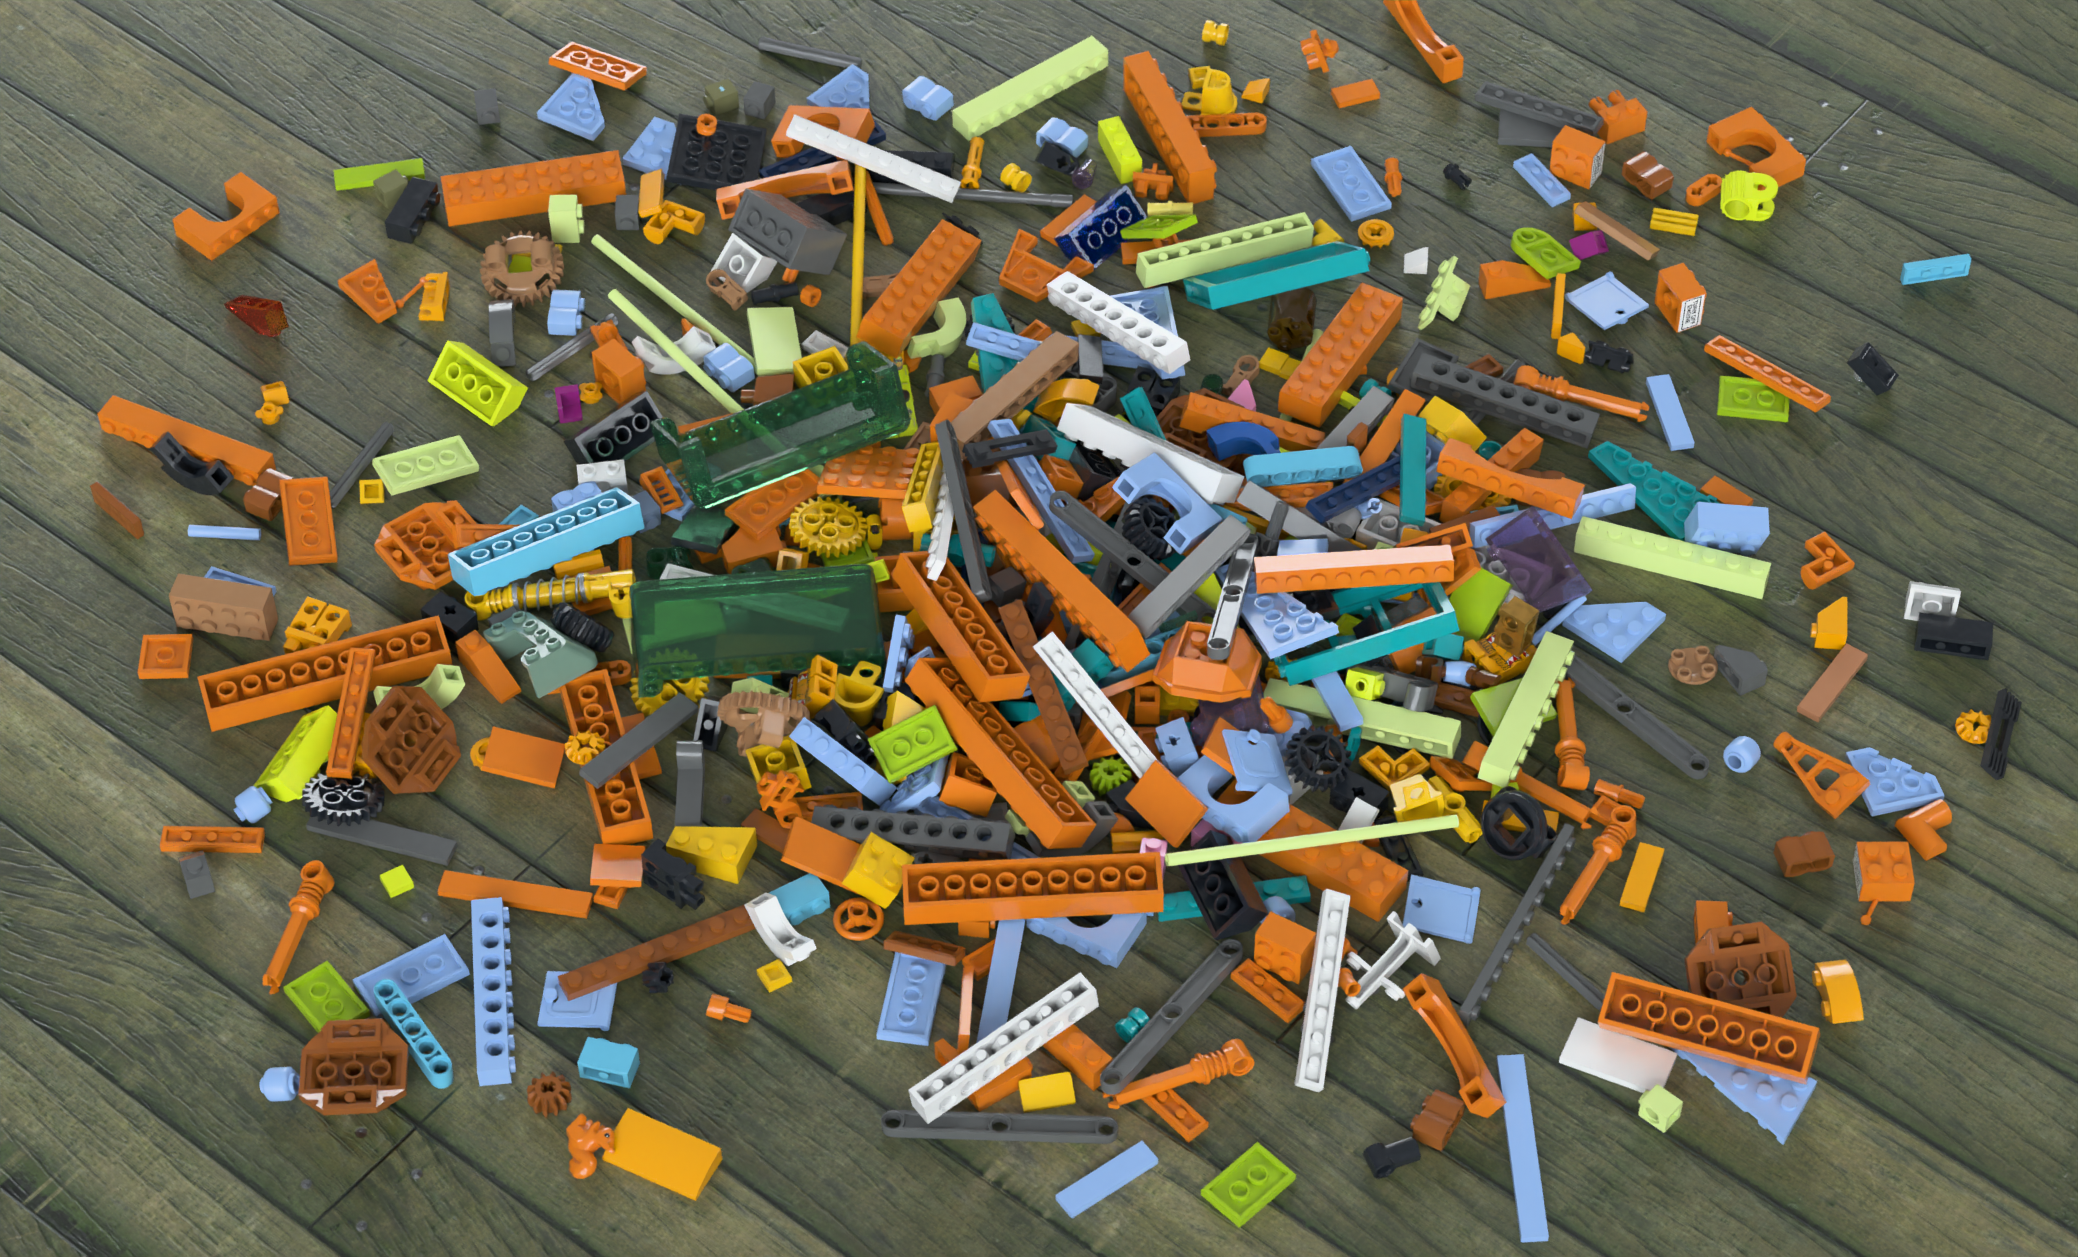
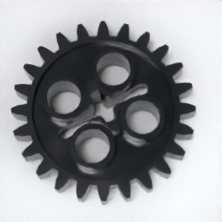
M360 771L355 772L352 779L327 777V774L326 776L317 774V779L310 778V783H305V789H302V806H305V812H310V817L318 816L319 822L326 819L328 825L333 821L337 823V826H340L342 822H345L348 826H351V822L360 825L362 819L369 822L370 816L377 817V812H382V806H384L385 790L382 789L381 783H376V778L369 779V774L360 776Z

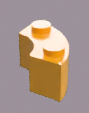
M1070 378L1052 382L1040 393L1033 412L1054 422L1059 417H1062L1066 403L1092 406L1100 385L1088 379Z
M1846 960L1815 963V971H1812V981L1814 986H1817V990L1820 992L1823 1000L1821 1002L1823 1017H1826L1833 1024L1864 1020L1860 992L1850 964Z

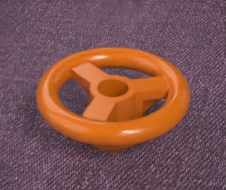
M862 897L844 901L836 908L833 915V924L836 931L841 936L855 941L866 940L875 936L881 930L884 923V914L881 907ZM868 907L875 912L877 919L869 916ZM848 908V921L841 924V915ZM865 925L872 927L870 930L862 933L849 931L855 926Z

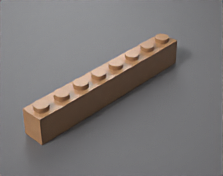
M1056 331L1050 337H1047L1035 350H1032L1025 359L1018 362L1010 372L1004 374L995 385L989 387L980 398L975 399L965 411L960 412L951 424L956 433L961 459L965 460L967 458L965 453L962 452L965 444L986 441L992 436L987 428L990 421L1013 418L1078 361L1079 343Z

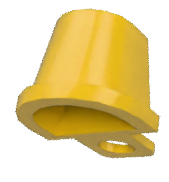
M1208 69L1202 93L1186 92L1182 100L1183 109L1201 111V115L1234 114L1237 109V98L1232 92L1229 75L1220 70ZM1197 98L1200 102L1192 105L1188 103V100Z
M860 661L850 677L838 673L836 683H834L836 685L834 701L860 727L872 720L874 710L878 707L879 699L884 693V688L874 685L881 674V667L866 661ZM863 669H870L874 672L871 677L867 678L859 674Z
M1420 774L1389 785L1395 804L1393 810L1397 822L1442 817L1444 813L1443 794L1441 791L1436 792Z

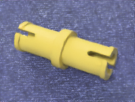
M1168 201V203H1148V217L1152 215L1193 214V202L1173 203V201Z

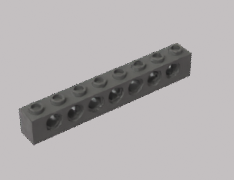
M1423 352L1413 372L1410 384L1411 388L1588 449L1600 414Z
M824 805L823 807H814L811 821L815 825L859 844H862L872 832L906 853L917 854L921 851H930L959 858L982 860L1011 859L1015 832L1011 824L1003 820L986 822L979 818H970L969 820L959 819L955 816L941 818L927 813L919 816L910 815L904 811L886 813L880 809L864 811L857 807L841 809L833 805ZM844 822L841 827L835 828L838 823ZM868 825L867 828L859 830L861 826ZM887 827H893L890 831L883 832ZM917 829L915 833L908 834L910 830ZM942 831L940 835L932 837L935 832ZM960 834H966L965 837L956 839ZM991 836L987 841H981L983 837Z

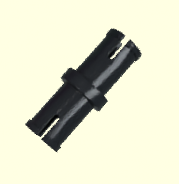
M795 281L777 286L776 284H771L768 288L752 290L751 300L753 305L768 301L779 302L782 298L798 296V286Z

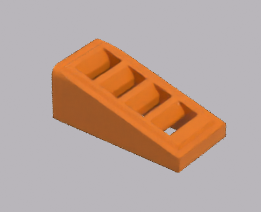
M662 466L640 474L639 482L642 488L658 504L661 514L683 506L681 498ZM656 481H659V482H660V483H658V484H656V485H652V483H654V482H656ZM664 487V489L661 490V491H658V492L655 491V490H657V489H659V488ZM667 493L669 494V496L664 497L662 499L659 498V496H662ZM669 500L674 501L673 503L668 504L666 506H664L663 504Z

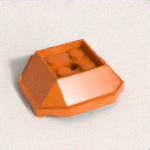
M457 500L447 501V503H424L383 525L379 537L374 544L375 551L401 581L412 583L423 590L429 588L436 590L453 581L448 554L456 551L454 549L452 526L454 524L477 523Z
M1187 621L1174 636L1165 641L1153 673V682L1161 685L1169 694L1219 703L1232 701L1239 697L1242 699L1251 697L1262 665V656L1244 629L1237 628L1230 655L1223 660H1214L1207 656V641L1212 624Z

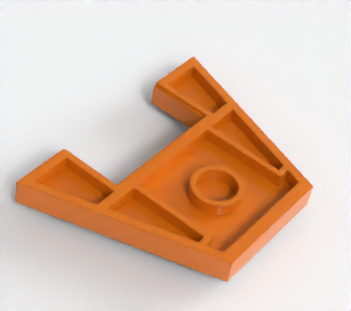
M1019 229L1000 274L999 285L1037 303L1048 297V283L1067 271L1081 279L1094 271V265L1077 256L1064 269L1030 254L1031 250L1038 244V238Z

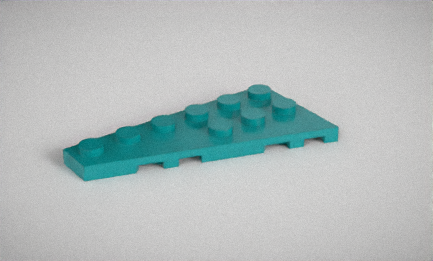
M994 293L972 299L973 322L1014 334ZM978 349L981 386L984 393L1021 361ZM1039 395L1023 409H1027L1032 415H1036L1037 413L1033 412Z
M1609 441L1589 451L1588 458L1617 486L1630 483L1636 486L1635 503L1673 539L1685 541L1684 522L1697 502L1719 503L1716 497L1710 494L1708 496L1696 491L1695 486L1666 471L1659 472L1652 468L1653 464L1647 461L1643 463L1632 457V453Z

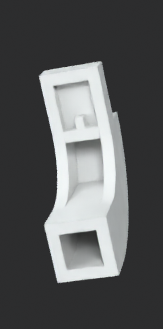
M694 326L681 339L674 342L697 366L704 362L703 356L716 349L710 334ZM639 336L632 341L636 350L635 355L645 362L649 372L670 375L686 371L659 345Z
M764 893L745 904L746 910L763 941L778 959L780 958L787 966L806 959L810 956V952L817 949L812 939L800 935L791 926L775 895Z

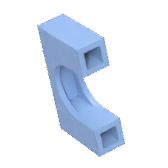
M1155 452L1123 471L1112 487L1128 504L1147 494L1160 496L1170 502L1178 511L1180 519L1172 525L1164 539L1180 555L1206 539L1223 520Z
M805 717L789 736L879 806L889 799L897 788Z
M1206 755L1202 756L1178 779L1208 808L1201 819L1212 824L1217 830H1222L1237 842H1256L1290 811L1288 794L1270 783H1267L1252 798L1240 804L1228 805L1215 801L1212 795L1232 778V774Z
M1147 913L1113 914L1108 922L1095 928L1079 927L1070 922L1067 917L1026 919L1027 928L1032 932L1047 936L1058 944L1069 946L1080 954L1091 956L1104 965H1111L1117 968L1145 927Z

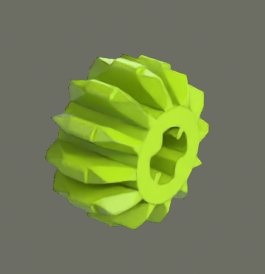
M1112 755L1109 760L1101 757L1100 763H1094L1090 773L1093 791H1098L1100 797L1132 779L1130 766L1126 763L1124 764L1122 758L1114 760Z

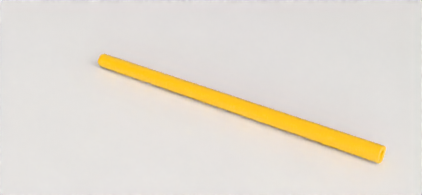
M855 164L850 349L860 340L856 336L862 322L866 168Z

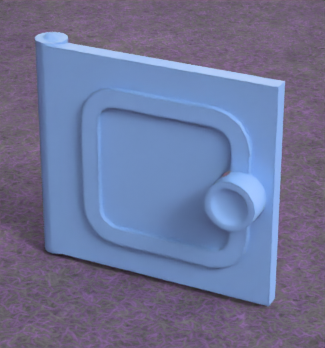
M1611 271L1589 284L1564 295L1567 302L1603 330L1617 323L1625 324L1629 317L1649 307L1647 302L1614 278V274ZM1623 311V314H1617L1616 312Z
M1228 729L1222 731L1237 779V791L1258 792L1267 783H1270L1286 792L1288 796L1292 795L1293 790L1275 735L1259 733L1255 729L1249 732ZM1251 740L1256 745H1252L1248 741Z
M1411 874L1402 925L1405 928L1410 923L1419 932L1471 944L1473 942L1481 889L1478 887L1469 889Z
M547 971L538 1026L600 1028L603 1031L610 1029L617 983L568 1001L558 983V976L567 972Z

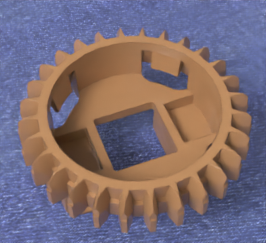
M519 231L518 236L511 232L508 239L502 236V243L495 240L494 245L486 247L483 254L485 260L480 262L482 266L480 269L481 280L486 291H489L491 297H496V300L514 299L515 307L518 303H522V306L525 307L526 302H530L534 306V300L539 299L540 302H543L542 296L550 297L549 291L556 290V285L561 284L560 278L564 277L562 253H560L558 246L555 247L553 240L548 242L547 236L541 239L539 232L535 236H532L531 231H528L527 235H523L522 231ZM531 253L533 271L509 273L508 255ZM549 273L550 280L546 279L541 285H539V290H537L535 286L536 282L540 280L544 274ZM494 278L507 285V293L505 288L495 284Z
M752 690L750 692L729 693L723 696L718 705L717 712L720 720H724L725 724L736 728L738 732L736 747H738L739 756L747 757L745 750L761 744L779 748L783 737L790 735L804 717L808 720L810 719V712L802 703L790 700L789 697H781L780 694L773 695L771 693H762L761 691L760 693L753 692ZM740 708L759 709L757 714H752L743 711Z

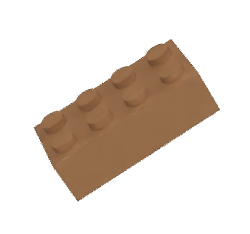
M178 574L169 594L176 626L184 629H195L208 633L215 632L230 636L252 638L254 640L270 641L278 621L272 588Z

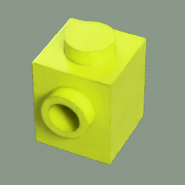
M1355 667L1348 670L1345 687L1350 696L1374 700L1380 698V695L1384 692V674Z

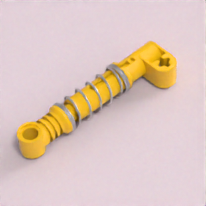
M633 569L593 575L587 572L578 573L573 578L565 575L560 580L552 577L550 581L544 582V580L539 579L537 583L533 584L530 581H526L524 589L520 588L518 583H513L503 590L502 588H499L497 591L492 589L491 592L489 590L486 594L480 596H473L467 591L464 597L467 607L472 608L476 612L477 620H485L493 612H503L512 606L517 611H522L524 607V611L527 612L526 605L528 608L537 607L539 611V607L550 605L552 609V605L562 602H576L578 605V601H583L586 604L593 602L596 598L609 597L614 614L619 618L633 616L638 607L637 585Z

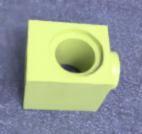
M1656 1084L1651 1091L1646 1090L1640 1097L1639 1116L1665 1133L1680 1117L1683 1101Z

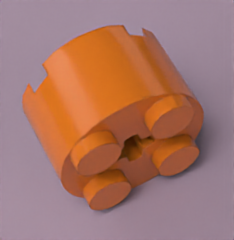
M878 499V508H880V515L878 516L881 519L882 540L914 539V532H909L902 510L904 499Z

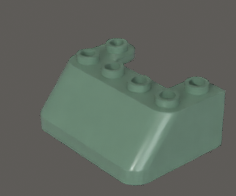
M515 612L510 618L493 624L491 628L483 632L486 641L491 645L502 662L525 651L521 656V662L528 670L538 698L594 669L598 664L594 651L556 628L551 622L529 612Z

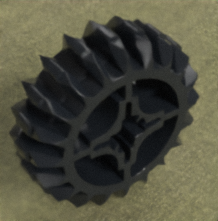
M1145 497L1134 501L1123 513L1124 517L1121 520L1124 524L1122 529L1127 532L1125 537L1130 539V544H1133L1138 550L1149 556L1151 560L1157 559L1161 561L1175 554L1176 550L1164 539V536L1177 521L1174 518L1175 514H1171L1169 507H1163L1161 501L1156 503L1153 498L1149 500Z
M565 602L559 603L558 607L552 612L553 615L550 621L556 628L595 651L605 652L613 642L612 639L615 635L611 629Z
M1314 724L1308 730L1305 727L1301 728L1299 733H1294L1291 737L1292 740H1289L1286 744L1288 749L1284 752V757L1288 759L1284 762V766L1291 767L1288 775L1295 774L1294 783L1302 781L1303 789L1310 785L1312 792H1316L1318 787L1322 793L1326 792L1328 787L1333 790L1337 784H1342L1345 780L1344 777L1350 772L1348 768L1352 765V761L1348 758L1351 756V751L1344 750L1348 746V742L1341 743L1339 741L1342 737L1341 734H1338L1336 737L1332 735L1333 728L1329 729L1328 732H1325L1324 725L1320 726L1318 730ZM1313 742L1319 743L1320 745L1318 747H1314L1311 745L1306 746L1304 744ZM1319 752H1321L1320 755H1319V762H1318V764L1315 766L1316 761H1317V759H1316V758H1317V754H1318ZM1316 771H1329L1331 773L1327 775H1319L1316 774Z

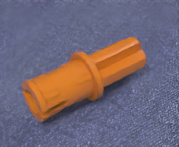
M1388 158L1384 163L1386 169L1384 179L1388 185V193L1392 197H1396L1402 193V174L1399 172V161L1396 158Z
M1598 779L1594 788L1595 795H1604L1617 803L1621 802L1638 809L1642 808L1645 801L1643 795L1624 789L1622 784L1618 786Z

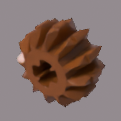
M552 1071L549 1076L541 1073L540 1079L532 1078V1085H529L527 1088V1101L530 1107H533V1111L536 1114L543 1112V1115L547 1117L552 1112L557 1116L558 1110L566 1111L567 1104L571 1103L572 1090L569 1082H566L563 1074L556 1077V1074Z

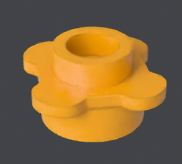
M599 382L580 384V400L587 404L597 403L603 397L602 393H600L602 384Z
M267 401L260 410L255 412L257 418H261L264 424L272 425L279 421L280 415L283 414L284 410L283 407H277L272 402Z

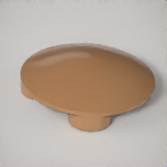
M1698 646L1696 648L1673 650L1668 662V668L1671 675L1678 681L1698 685L1709 682L1715 677L1718 671V664L1714 656L1710 654L1709 648Z

